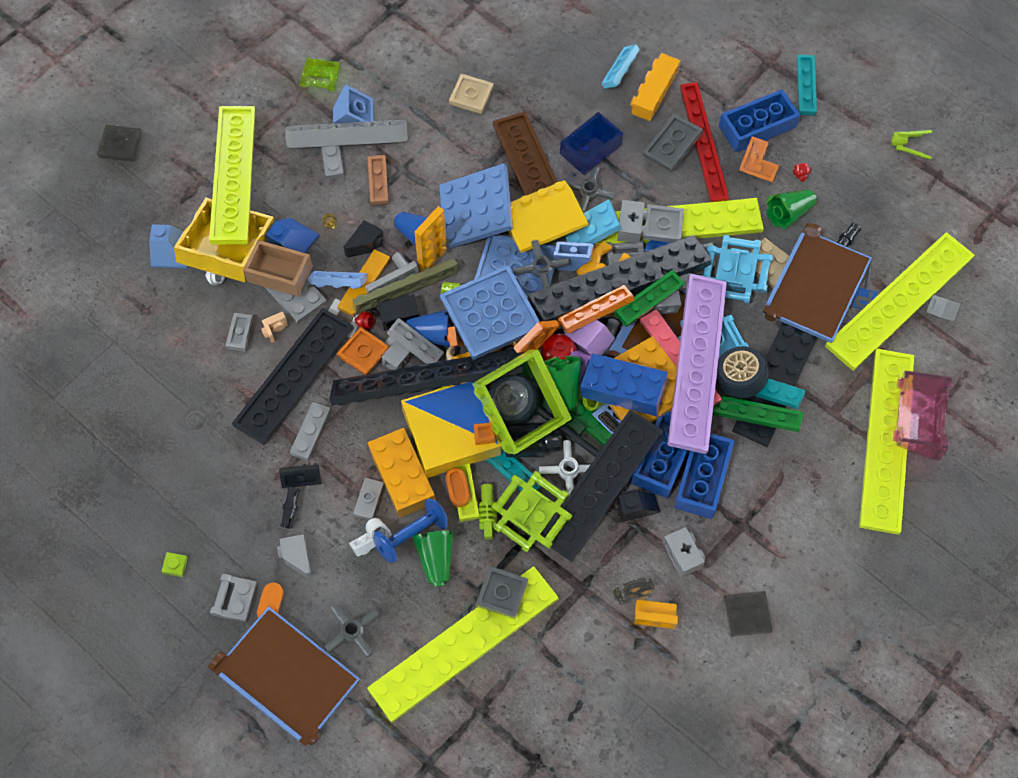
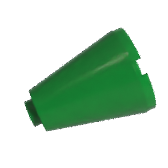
M809 189L773 194L766 200V204H768L766 213L770 222L775 227L779 226L781 229H786L815 206L817 198L815 193Z
M566 356V359L560 360L559 357L544 361L568 412L574 410V407L578 405L580 358L578 356Z
M453 531L428 532L424 537H421V534L412 536L428 583L433 584V587L446 586L445 582L449 581Z

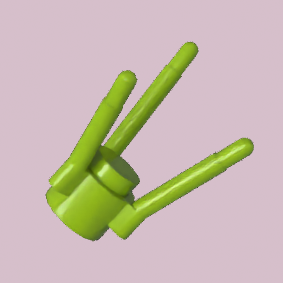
M932 130L893 132L891 144L896 146V150H902L926 159L932 158L924 153L903 147V145H907L908 138L922 137L923 134H931Z

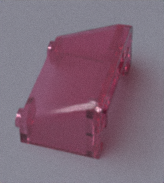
M905 370L902 377L898 378L897 388L900 389L897 430L895 429L893 433V441H896V446L932 460H941L948 449V439H946L944 430L946 403L949 400L948 391L946 390L952 387L951 377Z

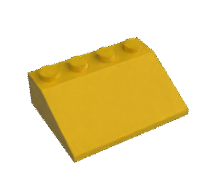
M565 180L510 202L513 229L509 230L508 233L521 253L533 249L531 243L533 240H539V244L542 245L589 226L571 188Z

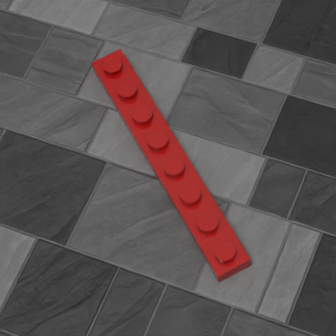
M698 83L680 84V92L688 121L703 129V134L696 141L695 147L709 200L711 203L729 201L728 191Z

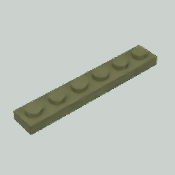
M455 259L443 261L440 265L426 268L418 274H411L403 280L394 281L388 286L376 288L373 292L365 295H359L353 299V309L357 315L377 307L378 303L383 300L397 299L456 275L457 263Z

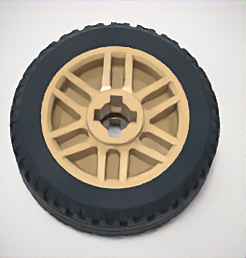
M736 346L727 350L718 359L717 380L719 386L726 394L735 398H749L758 394L768 381L766 359L762 353L749 346Z

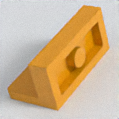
M637 600L634 624L675 629L678 616H676L677 605Z

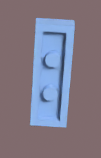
M314 271L308 277V284L315 285L316 287L332 285L334 288L350 286V288L355 289L360 288L367 281V273Z

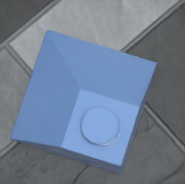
M345 85L333 108V123L374 121L373 98Z
M152 224L149 240L151 267L188 269L189 266L176 262L174 246L184 231L171 225Z

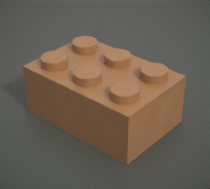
M257 240L243 272L249 283L299 297L313 265L309 254Z

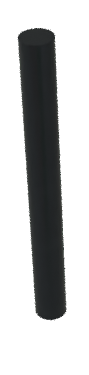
M542 407L537 409L536 413L546 421L554 418L553 415ZM565 424L557 428L594 457L599 454L600 451Z

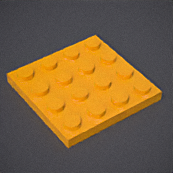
M653 336L613 358L668 372V384L657 416L634 412L652 423L661 415L672 411L677 367ZM609 404L619 420L622 421L629 409Z

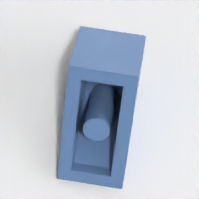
M557 241L554 260L568 258L569 265L556 267V270L575 271L591 260L594 244Z

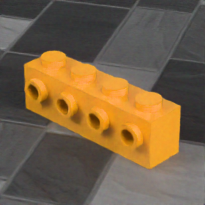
M661 53L660 57L654 60L652 71L647 72L645 83H641L638 89L639 94L637 97L634 96L631 101L633 115L648 121L652 120L679 71L681 60Z

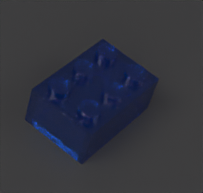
M597 112L560 142V155L579 172L586 175L594 166H597L622 145L623 132L601 113Z

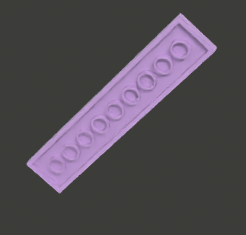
M691 273L688 277L668 446L703 454L708 452L727 284L725 281Z

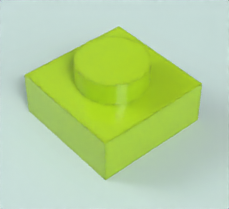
M167 552L161 572L166 575L183 577L188 557Z

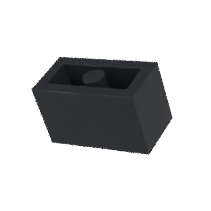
M403 295L397 299H386L378 303L384 331L389 330L398 318L406 323L408 319L420 316L414 295Z

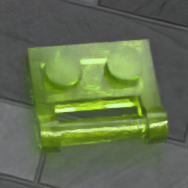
M306 58L300 86L325 88L335 92L341 68L340 62ZM308 77L330 79V82L308 79Z

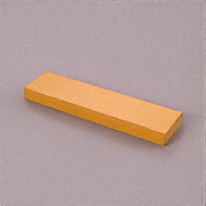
M375 249L373 250L359 272L367 273V281L360 288L354 289L349 287L337 306L338 310L352 317L356 315L353 309V299L359 295L367 294L365 286L379 279L391 260L390 256Z

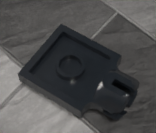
M504 423L513 442L542 425V423H523L518 425ZM555 429L517 454L505 452V457H545V452H558L561 449L558 447L561 445V432L559 429Z

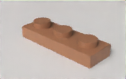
M368 156L370 204H389L386 156Z

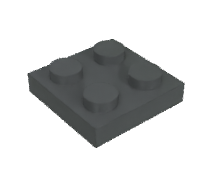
M489 566L476 606L515 619L528 584V579Z

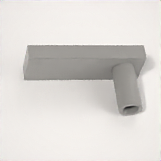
M400 252L395 253L392 256V260L399 269L366 285L367 294L373 292L376 288H383L394 281L403 280L411 274H418V266L414 261L408 263Z
M399 318L386 333L389 337L385 344L391 346L397 341L426 364L437 362L444 353Z

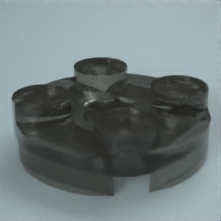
M641 578L625 583V588L620 591L619 587L615 588L613 594L619 605H626L636 598L639 600L649 598L650 592L655 587L652 579H649L647 582L646 578Z

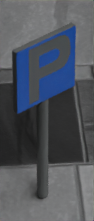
M873 254L870 255L872 259L868 266L865 289L858 287L854 295L852 305L854 308L864 309L877 297L878 291L868 290Z

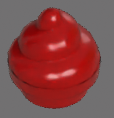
M808 163L794 165L793 174L801 182H804L811 173V168L808 167Z
M362 312L355 317L354 321L359 328L362 327L368 330L373 328L375 319L373 314Z

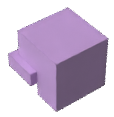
M598 320L569 334H564L575 342L577 350L590 355L593 353L602 356L615 340L607 327Z

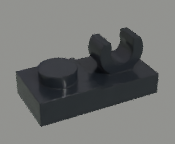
M317 463L309 466L304 464L303 466L279 468L282 488L322 484L320 468Z

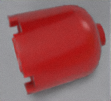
M554 334L543 342L540 355L543 361L559 357L561 360L566 359V356H570L571 352L577 351L575 342L567 335Z

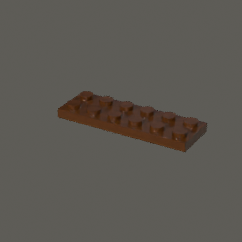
M525 111L492 121L493 128L524 196L557 183Z

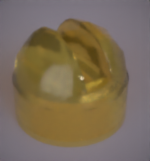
M326 213L323 215L322 223L324 227L331 229L336 226L337 219L334 214Z

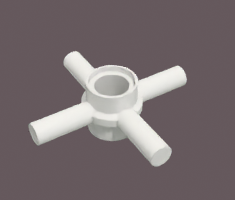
M566 440L563 441L564 459L560 462L559 466H539V473H559L561 478L566 480V492L570 494L574 489L573 479H575L578 473L586 472L591 464L578 465L577 461L572 458L571 441ZM569 466L572 467L574 470L571 472H567L564 470V468Z

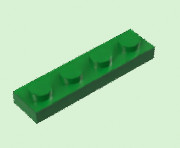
M671 270L634 297L635 301L615 310L614 314L625 327H628L681 289L685 283Z

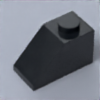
M363 220L343 246L345 256L349 258L369 254L374 249L376 250L377 247H381L384 241L382 229Z
M637 491L618 496L617 508L622 522L660 513L654 493Z

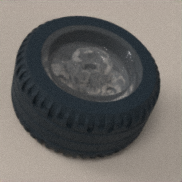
M521 374L514 376L504 375L496 379L489 389V394L504 423L511 425L523 424L530 421L536 415L540 405V395L536 385L527 377Z

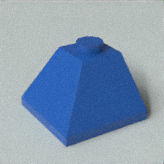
M291 218L276 221L265 234L268 243L306 253L319 237L318 233Z

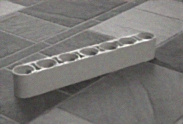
M404 120L288 126L284 129L286 146L289 148L392 143L408 140L407 122Z

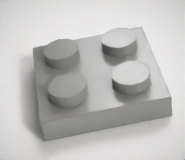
M648 204L644 239L671 243L681 240L684 209Z

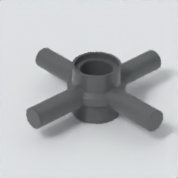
M597 166L593 167L590 178L583 180L582 184L565 180L571 189L579 191L582 198L579 206L583 213H585L588 202L593 201L596 196L613 201L616 194L598 188L596 180L600 168Z
M533 240L531 243L535 259L531 265L513 268L514 276L533 272L536 277L541 279L542 288L550 286L547 275L551 268L569 265V259L564 258L550 261L548 257L542 255L539 240ZM537 265H544L545 268L540 269L537 267Z
M338 604L334 605L331 610L342 624L341 634L324 646L329 653L344 641L355 642L367 658L370 657L373 651L362 638L363 627L380 616L377 610H372L357 621L355 619H348ZM350 627L357 628V632L355 634H347V630Z

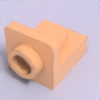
M283 311L262 320L264 327L261 330L265 339L269 337L271 343L275 342L272 332L281 331L288 326Z

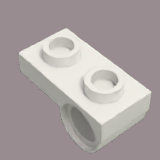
M370 519L366 524L367 533L349 543L357 557L369 553L372 548L376 547L373 541L376 528L381 527L379 532L384 534L386 538L392 536L390 530L380 519Z

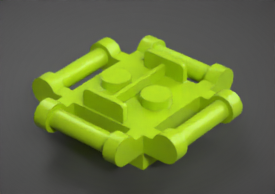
M538 471L533 473L527 483L518 476L513 475L509 486L498 501L494 502L491 508L503 516L494 530L499 533L502 532L522 546V550L526 553L531 549L536 540L550 549L552 546L551 542L566 521H570L572 518L569 512L561 508L569 493L565 490L561 491L545 480ZM535 483L558 498L554 503L534 489ZM519 485L523 489L506 511L502 507ZM556 512L561 516L546 537H542V532ZM510 521L531 537L528 540L524 539L506 526L507 522Z

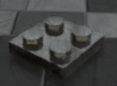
M105 125L97 152L98 157L134 162L142 133L141 129Z
M765 591L724 596L731 637L765 634L773 631Z

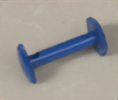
M426 499L424 504L427 514L421 516L391 537L386 538L379 531L374 533V544L386 561L390 563L396 562L397 556L394 548L432 523L443 530L448 527L447 515L437 501Z

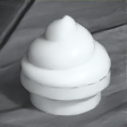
M206 272L205 274L208 282L212 285L221 284L225 279L224 276L211 272Z

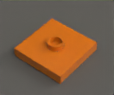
M557 320L538 322L514 347L517 353H524L528 350L539 349L543 342L560 327V324Z
M360 327L338 351L337 357L363 375L370 374L382 360L381 357L390 346Z

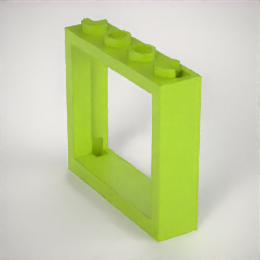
M538 349L528 350L473 383L474 393L481 400L484 406L483 411L492 422L491 427L501 440L500 445L502 449L509 454H517L572 419ZM527 361L554 418L513 442L485 385Z

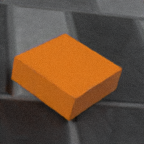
M492 422L473 424L476 445L496 443L495 433L491 427Z

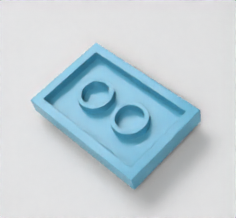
M608 199L583 213L589 226L569 233L565 237L567 242L594 244L622 229L611 201Z

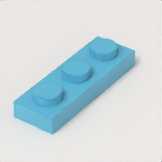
M636 44L623 48L601 83L605 89L617 87L621 83L623 75L628 71V67L636 59V55L640 50Z

